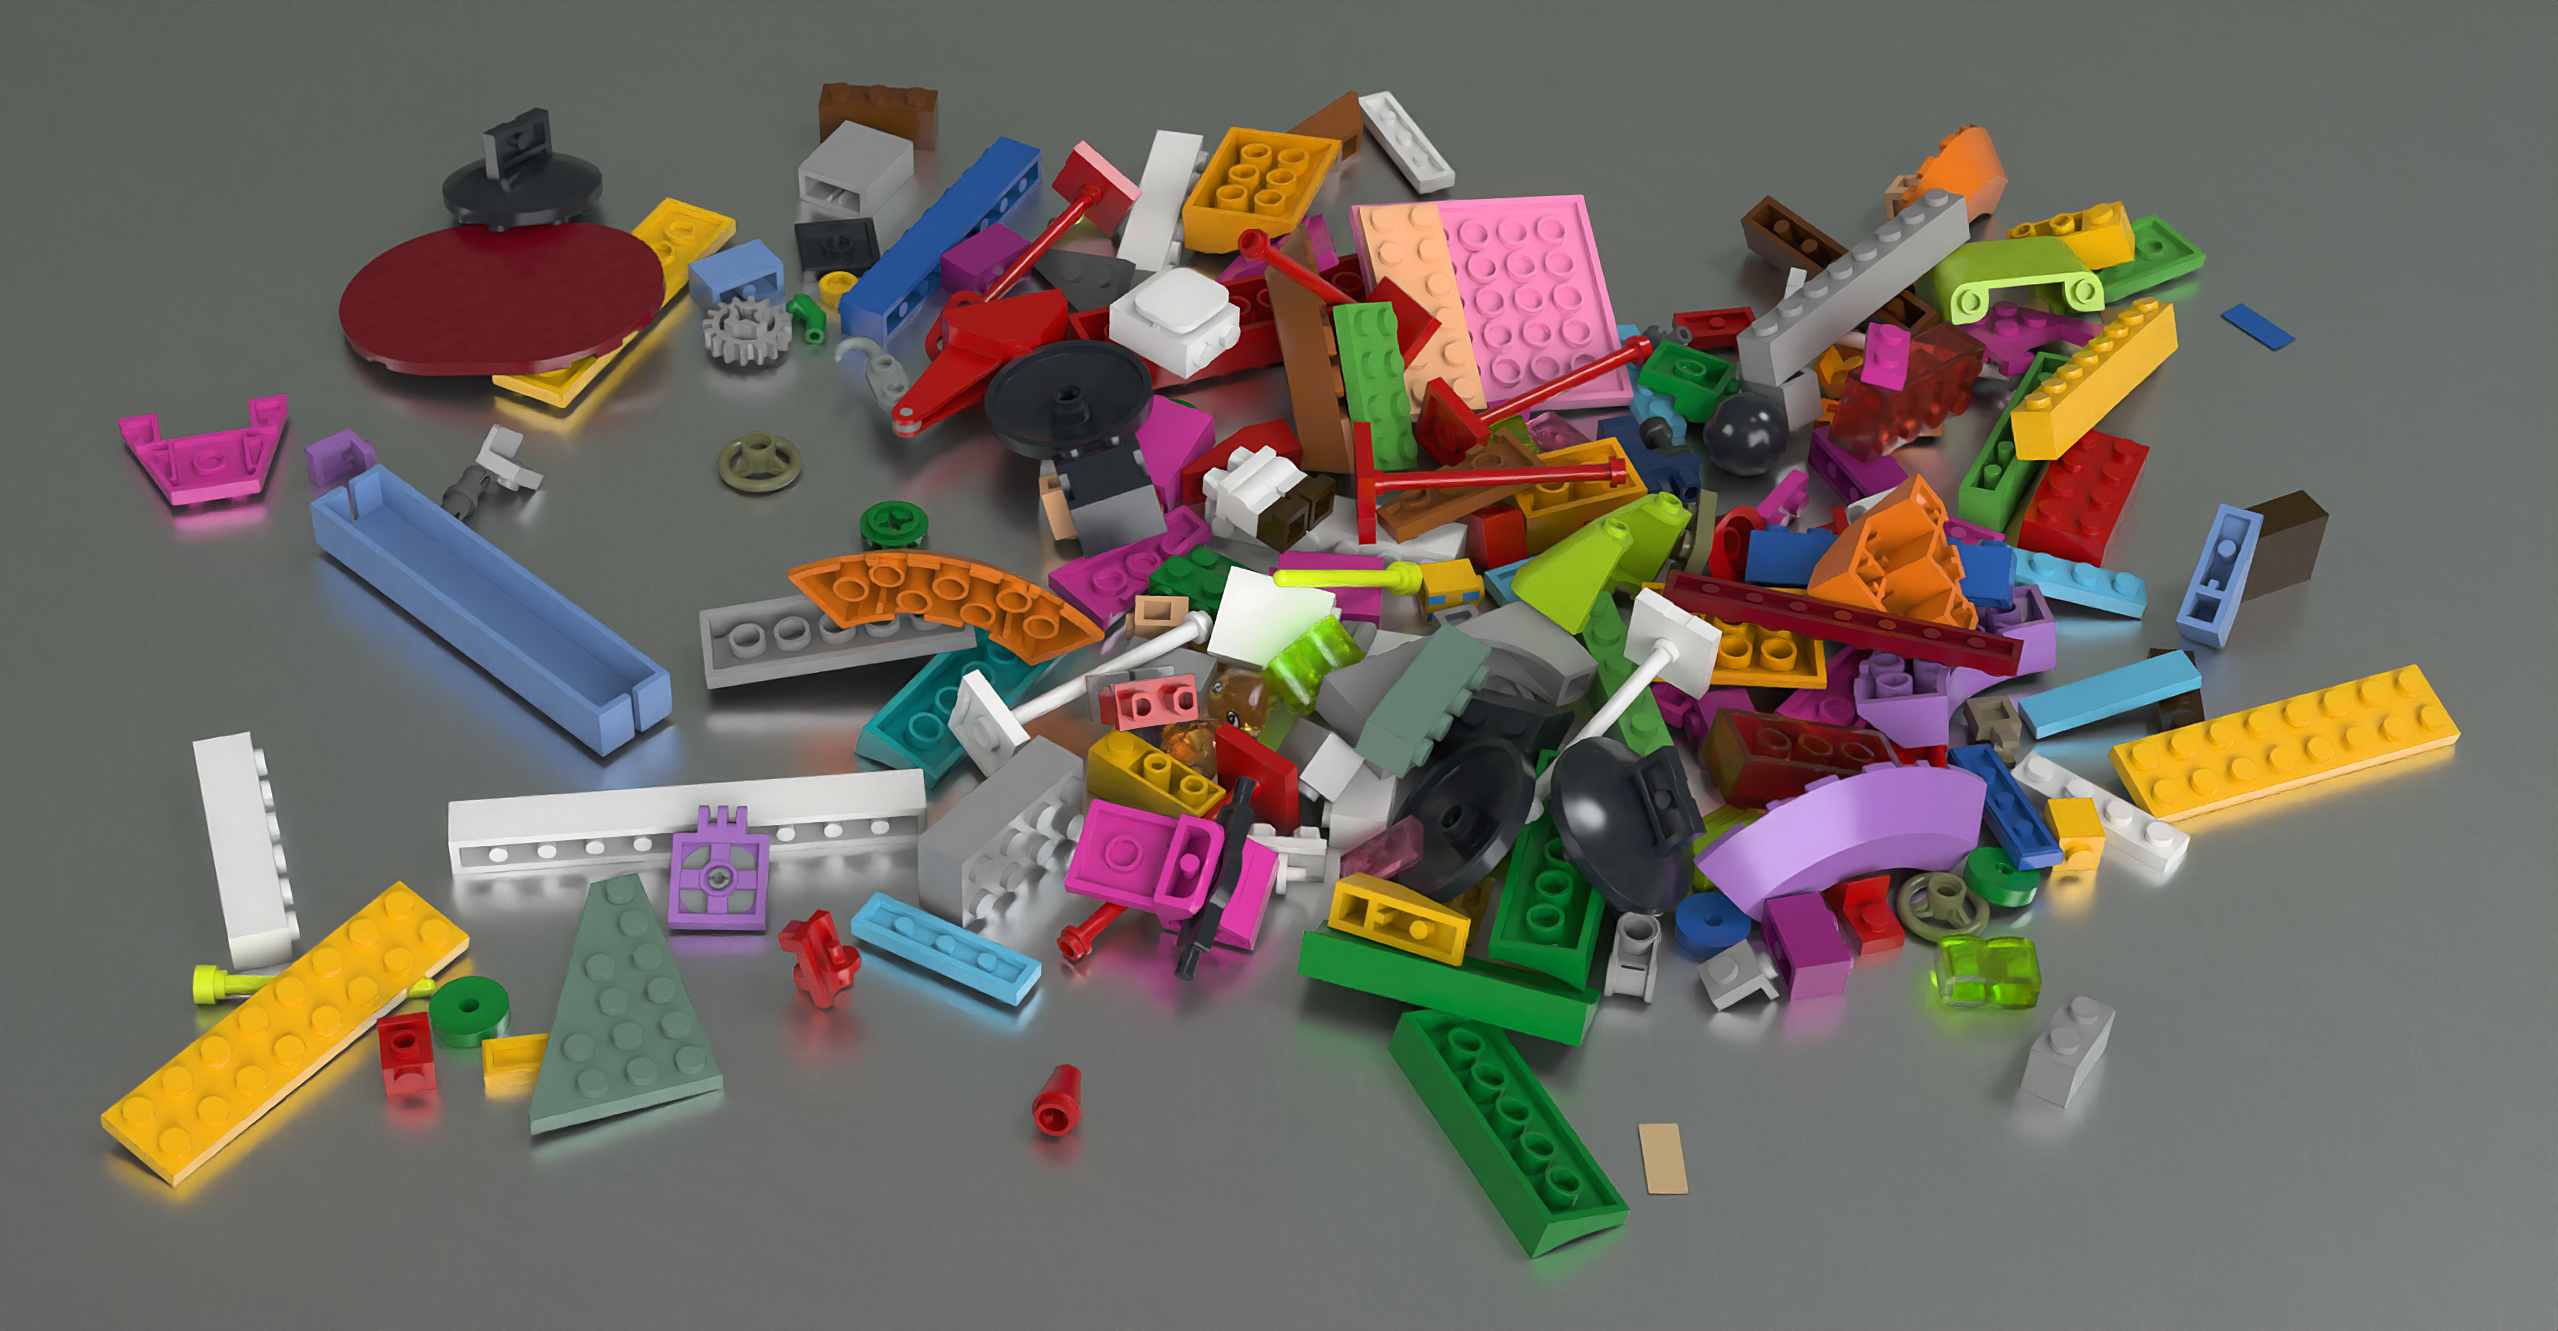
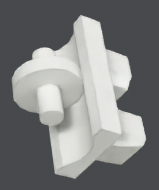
M1253 823L1247 837L1278 854L1280 865L1275 878L1277 880L1276 894L1286 893V881L1324 883L1327 840L1321 839L1317 827L1300 826L1294 830V837L1275 836L1276 829L1270 824Z

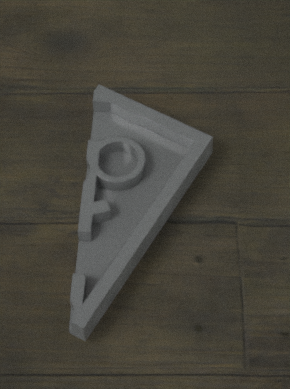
M1050 248L1033 266L1056 289L1060 288L1064 297L1079 312L1110 306L1127 294L1136 264L1127 259Z

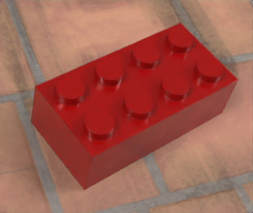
M2091 428L2057 460H2051L2023 518L2016 548L2035 553H2046L2052 557L2076 563H2088L2103 569L2140 489L2151 447Z

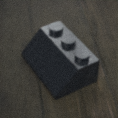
M1482 688L1478 693L1471 690L1470 692L1473 694L1466 709L1460 717L1452 715L1454 718L1441 742L1435 739L1432 740L1434 746L1428 757L1443 760L1455 750L1473 741L1497 737L1510 741L1526 754L1536 771L1541 749L1557 751L1576 715L1573 710Z

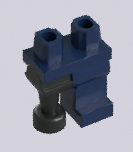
M1634 415L1598 420L1596 441L1616 437L1648 490L1647 495L1668 492L1676 496L1683 504L1696 502L1701 490L1699 479L1701 460L1697 453H1692L1689 445H1673L1671 442L1673 431L1665 418L1660 416L1650 417L1640 426Z

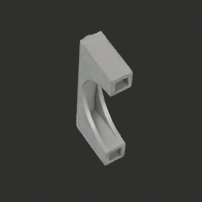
M1523 599L1516 602H1508L1501 608L1482 615H1474L1467 621L1453 626L1492 648L1485 665L1491 668L1490 674L1507 678L1527 687L1550 705L1560 707L1589 694L1599 663L1567 630ZM1437 631L1413 642H1405L1399 647L1377 656L1371 655L1363 661L1346 668L1335 669L1323 677L1315 709L1340 737L1355 749L1366 719ZM1367 759L1364 760V763L1380 780L1394 775Z

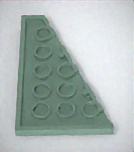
M638 873L598 881L590 885L528 1112V1125L531 1135L722 1089L721 1070Z

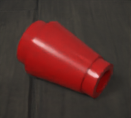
M1061 1064L1055 1067L1053 1073L1032 1103L1031 1111L1034 1122L1046 1134L1054 1136L1066 1134L1080 1121L1082 1075L1076 1067L1069 1064Z

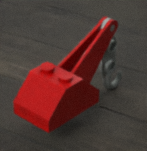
M1057 288L942 310V352L913 386L901 363L895 360L894 357L884 353L881 346L872 339L851 337L842 340L835 346L833 357L835 362H841L842 354L846 351L860 350L865 352L867 355L865 378L879 407L892 414V431L900 437H914L935 423L980 400L984 401L986 390L993 377L1016 357L1032 353V349L1043 345L1067 341L1068 302L1061 289Z

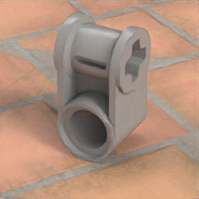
M1629 911L1619 918L1613 953H1610L1604 996L1611 997L1615 992L1643 997L1644 1002L1652 1003L1658 965L1656 955L1660 935V923L1653 915H1640Z

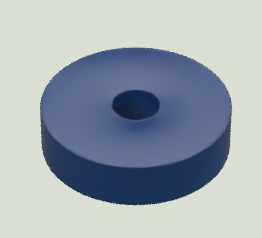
M1714 892L1698 893L1686 898L1678 906L1674 922V936L1679 945L1688 953L1706 960L1711 959L1744 939L1749 941L1751 930V917L1741 911L1726 895Z

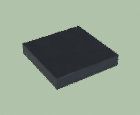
M871 217L794 224V236L803 283L820 282L821 278L825 275L837 271L847 272L856 278H861L867 270H870L881 259L874 222Z

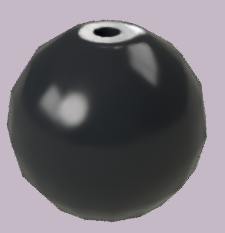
M1753 392L1732 394L1716 403L1706 417L1703 430L1704 445L1711 461L1725 473L1742 478L1764 474L1777 466L1786 453L1790 436L1788 422L1781 407L1767 396Z

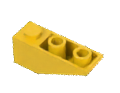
M2122 201L2110 204L2101 203L2090 209L2070 214L2061 213L2051 219L2035 223H2022L2015 228L2007 229L2006 240L2056 236L2063 240L2087 267L2092 270L2134 261L2135 236Z
M1114 727L1088 749L1086 788L1110 803L1162 816L1180 818L1181 814L1200 818L1226 795L1224 788L1127 730L1118 731Z

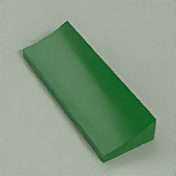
M1541 749L1535 771L1536 780L1562 751ZM1550 793L1542 802L1544 807L1543 814L1537 820L1524 824L1517 837L1489 941V958L1508 961L1539 970L1585 991L1607 898L1586 879L1579 868L1572 867L1564 858L1562 852L1564 843L1556 822L1551 818L1547 810V801L1551 798Z
M1325 919L1313 932L1304 930L1297 974L1577 1047H1580L1598 1009L1601 990L1585 986V991H1582L1559 979L1463 955L1461 966L1456 967L1327 926L1328 920Z
M1434 1009L1402 1013L1388 1045V1051L1530 1259L1577 1237L1624 1224L1630 1208L1500 1026Z

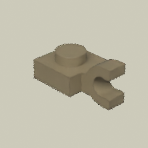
M2008 695L1965 699L1963 715L1976 741L1990 740L1991 746L2006 768L2014 769L2016 760L2011 748H2019L2020 740L2018 737H2020L2022 722Z

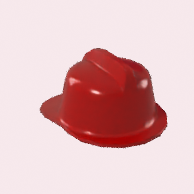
M1739 505L1728 513L1715 517L1712 550L1706 562L1711 577L1742 583L1745 580L1751 530L1764 531L1765 526L1759 512L1751 506Z

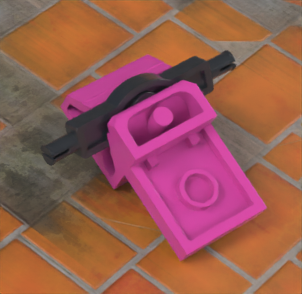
M1237 777L1230 804H1224L1220 807L1216 822L1181 814L1179 819H1174L1093 799L1064 883L1066 891L1157 914L1162 928L1180 932L1176 946L1182 948V952L1174 975L1185 981L1194 980V974L1201 953L1209 952L1213 941L1253 950L1280 862L1276 852L1247 837L1254 815V810L1248 808L1256 786V782L1248 777Z

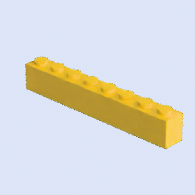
M2152 297L2135 300L2133 305L2125 312L2120 313L2116 320L2104 327L2103 331L2094 339L2089 340L2083 349L2073 354L2067 363L2057 368V371L2050 378L2041 382V385L2034 392L2027 395L2010 412L2017 460H2057L2178 348L2172 302H2158L2156 298Z

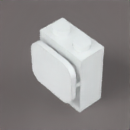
M1162 268L1110 305L1109 338L1174 374L1187 379L1201 368H1205L1210 361L1225 350L1232 348L1238 342L1240 336V308L1228 302L1229 292L1223 285L1188 268H1176L1170 271Z
M1231 566L1207 653L1208 655L1218 657V662L1242 668L1249 674L1290 685L1301 684L1310 687L1314 683L1315 676L1323 677L1330 655V651L1323 650L1327 633L1336 634L1342 609L1335 607V593L1316 588H1281L1274 584L1272 576Z

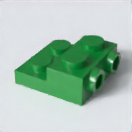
M1662 339L1641 369L1637 384L1648 387L1651 392L1658 395L1675 396L1673 412L1682 414L1684 418L1691 422L1705 423L1706 417L1716 403L1729 395L1739 393L1741 381L1736 379L1738 373L1736 363Z
M1198 544L1184 558L1173 554L1149 576L1148 596L1189 597L1188 613L1203 610L1210 616L1215 625L1231 566L1253 572L1256 571Z

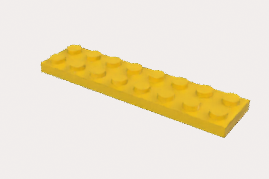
M667 197L630 233L648 244L658 255L662 263L666 281V293L660 310L689 281L688 264L714 255L736 233L735 219ZM635 331L623 339L622 347L598 359L589 355L571 361V368L546 373L492 375L493 384L565 408L639 331Z
M2412 664L2115 745L2112 747L2108 758L2136 806L2155 818L2170 824L2451 745L2456 742L2461 733L2417 664Z
M400 880L397 881L101 1115V1126L172 1187H175L377 1022V1018H383L409 996L411 989L420 980L432 978L469 947V935Z

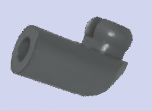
M1658 325L1649 326L1642 333V335L1649 339L1653 352L1662 339L1683 346L1692 341L1691 332L1682 325L1675 328L1668 335L1665 330L1660 333L1658 331L1660 326Z

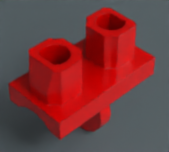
M817 909L806 922L791 920L779 933L778 940L782 950L795 953L798 959L792 974L797 988L810 991L815 1007L828 1009L832 1005V998L835 993L853 983V974L858 971L862 962L858 950L852 946H842L831 914L825 910Z

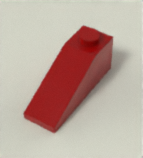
M1284 418L1245 426L1181 469V506L1185 505L1187 507L1205 502L1207 495L1202 493L1204 475L1214 467L1227 471L1228 459L1240 446L1254 454L1263 447L1268 446L1276 451V457L1287 458L1301 471L1302 447Z
M1499 500L1489 507L1481 508L1454 521L1468 525L1465 552L1473 562L1488 568V570L1528 559L1522 509Z

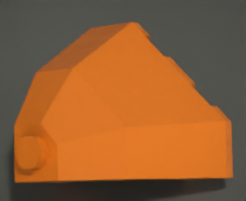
M1919 473L1910 476L1844 530L1815 565L1806 589L1809 597L1971 630L1976 629L1978 622L1974 603L1968 602L1964 597L1959 580L1966 578L1957 546H1948L1942 525L1949 521L1944 503Z

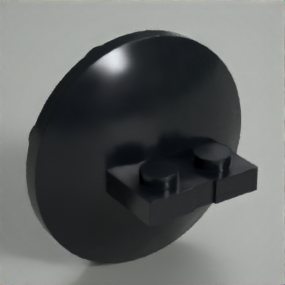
M537 107L515 117L514 120L508 123H502L483 132L485 158L456 170L446 178L442 185L444 205L451 213L457 216L458 222L464 224H484L492 232H503L509 230L511 226H528L543 223L559 225L561 223H568V217L577 213L592 211L595 208L594 203L603 192L602 174L594 164L579 157L552 152L548 110Z
M1599 736L1588 737L1578 741L1562 752L1552 772L1551 798L1547 801V810L1551 818L1556 822L1564 843L1562 846L1563 856L1572 867L1579 868L1586 879L1603 896L1609 899L1617 910L1621 912L1628 910L1640 915H1658L1681 903L1689 893L1695 876L1693 841L1707 834L1696 800L1692 798L1689 790L1688 778L1676 746L1663 745L1647 756L1642 757L1633 749L1616 740Z

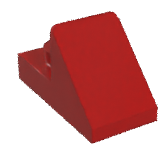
M1890 874L1859 875L1832 885L1822 891L1860 956L1902 947L1904 944L1906 933L1886 901L1891 879Z

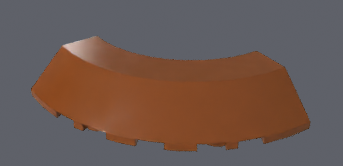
M1306 223L1299 224L1279 251L1320 277L1315 254L1311 255L1310 248H1312V242ZM1268 265L1264 275L1270 310L1283 360L1297 438L1302 447L1304 469L1308 471L1354 473L1353 436L1346 406L1342 403L1341 397H1344V388L1339 365L1335 359L1337 352L1332 327L1330 326L1328 314L1325 312V307H1327L1326 301Z

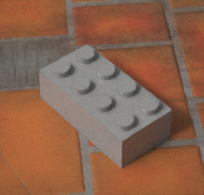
M1038 735L918 837L919 905L941 919L966 929L977 918L986 916L993 904L1004 894L1015 890L1020 885L1022 879L1038 864H1044L1050 858L1052 852L1066 839L1076 836L1084 821L1082 814L1084 790L1083 759Z

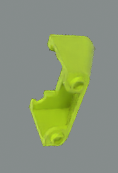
M2056 236L1964 243L1914 281L1916 297L1938 311L1941 326L1979 321L1988 310V289L2028 285L2029 297L2044 300L2049 306V313L2057 315L2105 310L2104 291L2101 281L2065 242Z
M1668 492L1646 495L1593 520L1522 565L1510 583L1511 589L1525 602L1572 635H1576L1586 627L1591 618L1589 612L1602 590L1610 591L1612 595L1617 588L1626 589L1632 593L1630 599L1635 602V598L1640 593L1641 582H1655L1693 514L1682 507V502L1676 496Z

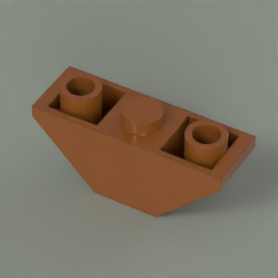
M1352 90L1286 132L1287 134L1342 140V148L1329 172L1340 170L1361 155L1363 123L1358 94Z

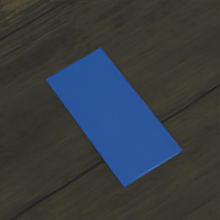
M2242 303L2221 314L2274 350L2296 339Z

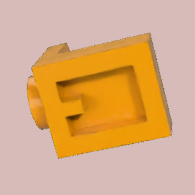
M1834 345L1823 351L1813 364V370L1818 376V383L1824 388L1828 398L1832 400L1871 390L1874 384L1860 381L1863 358L1854 356L1843 362Z

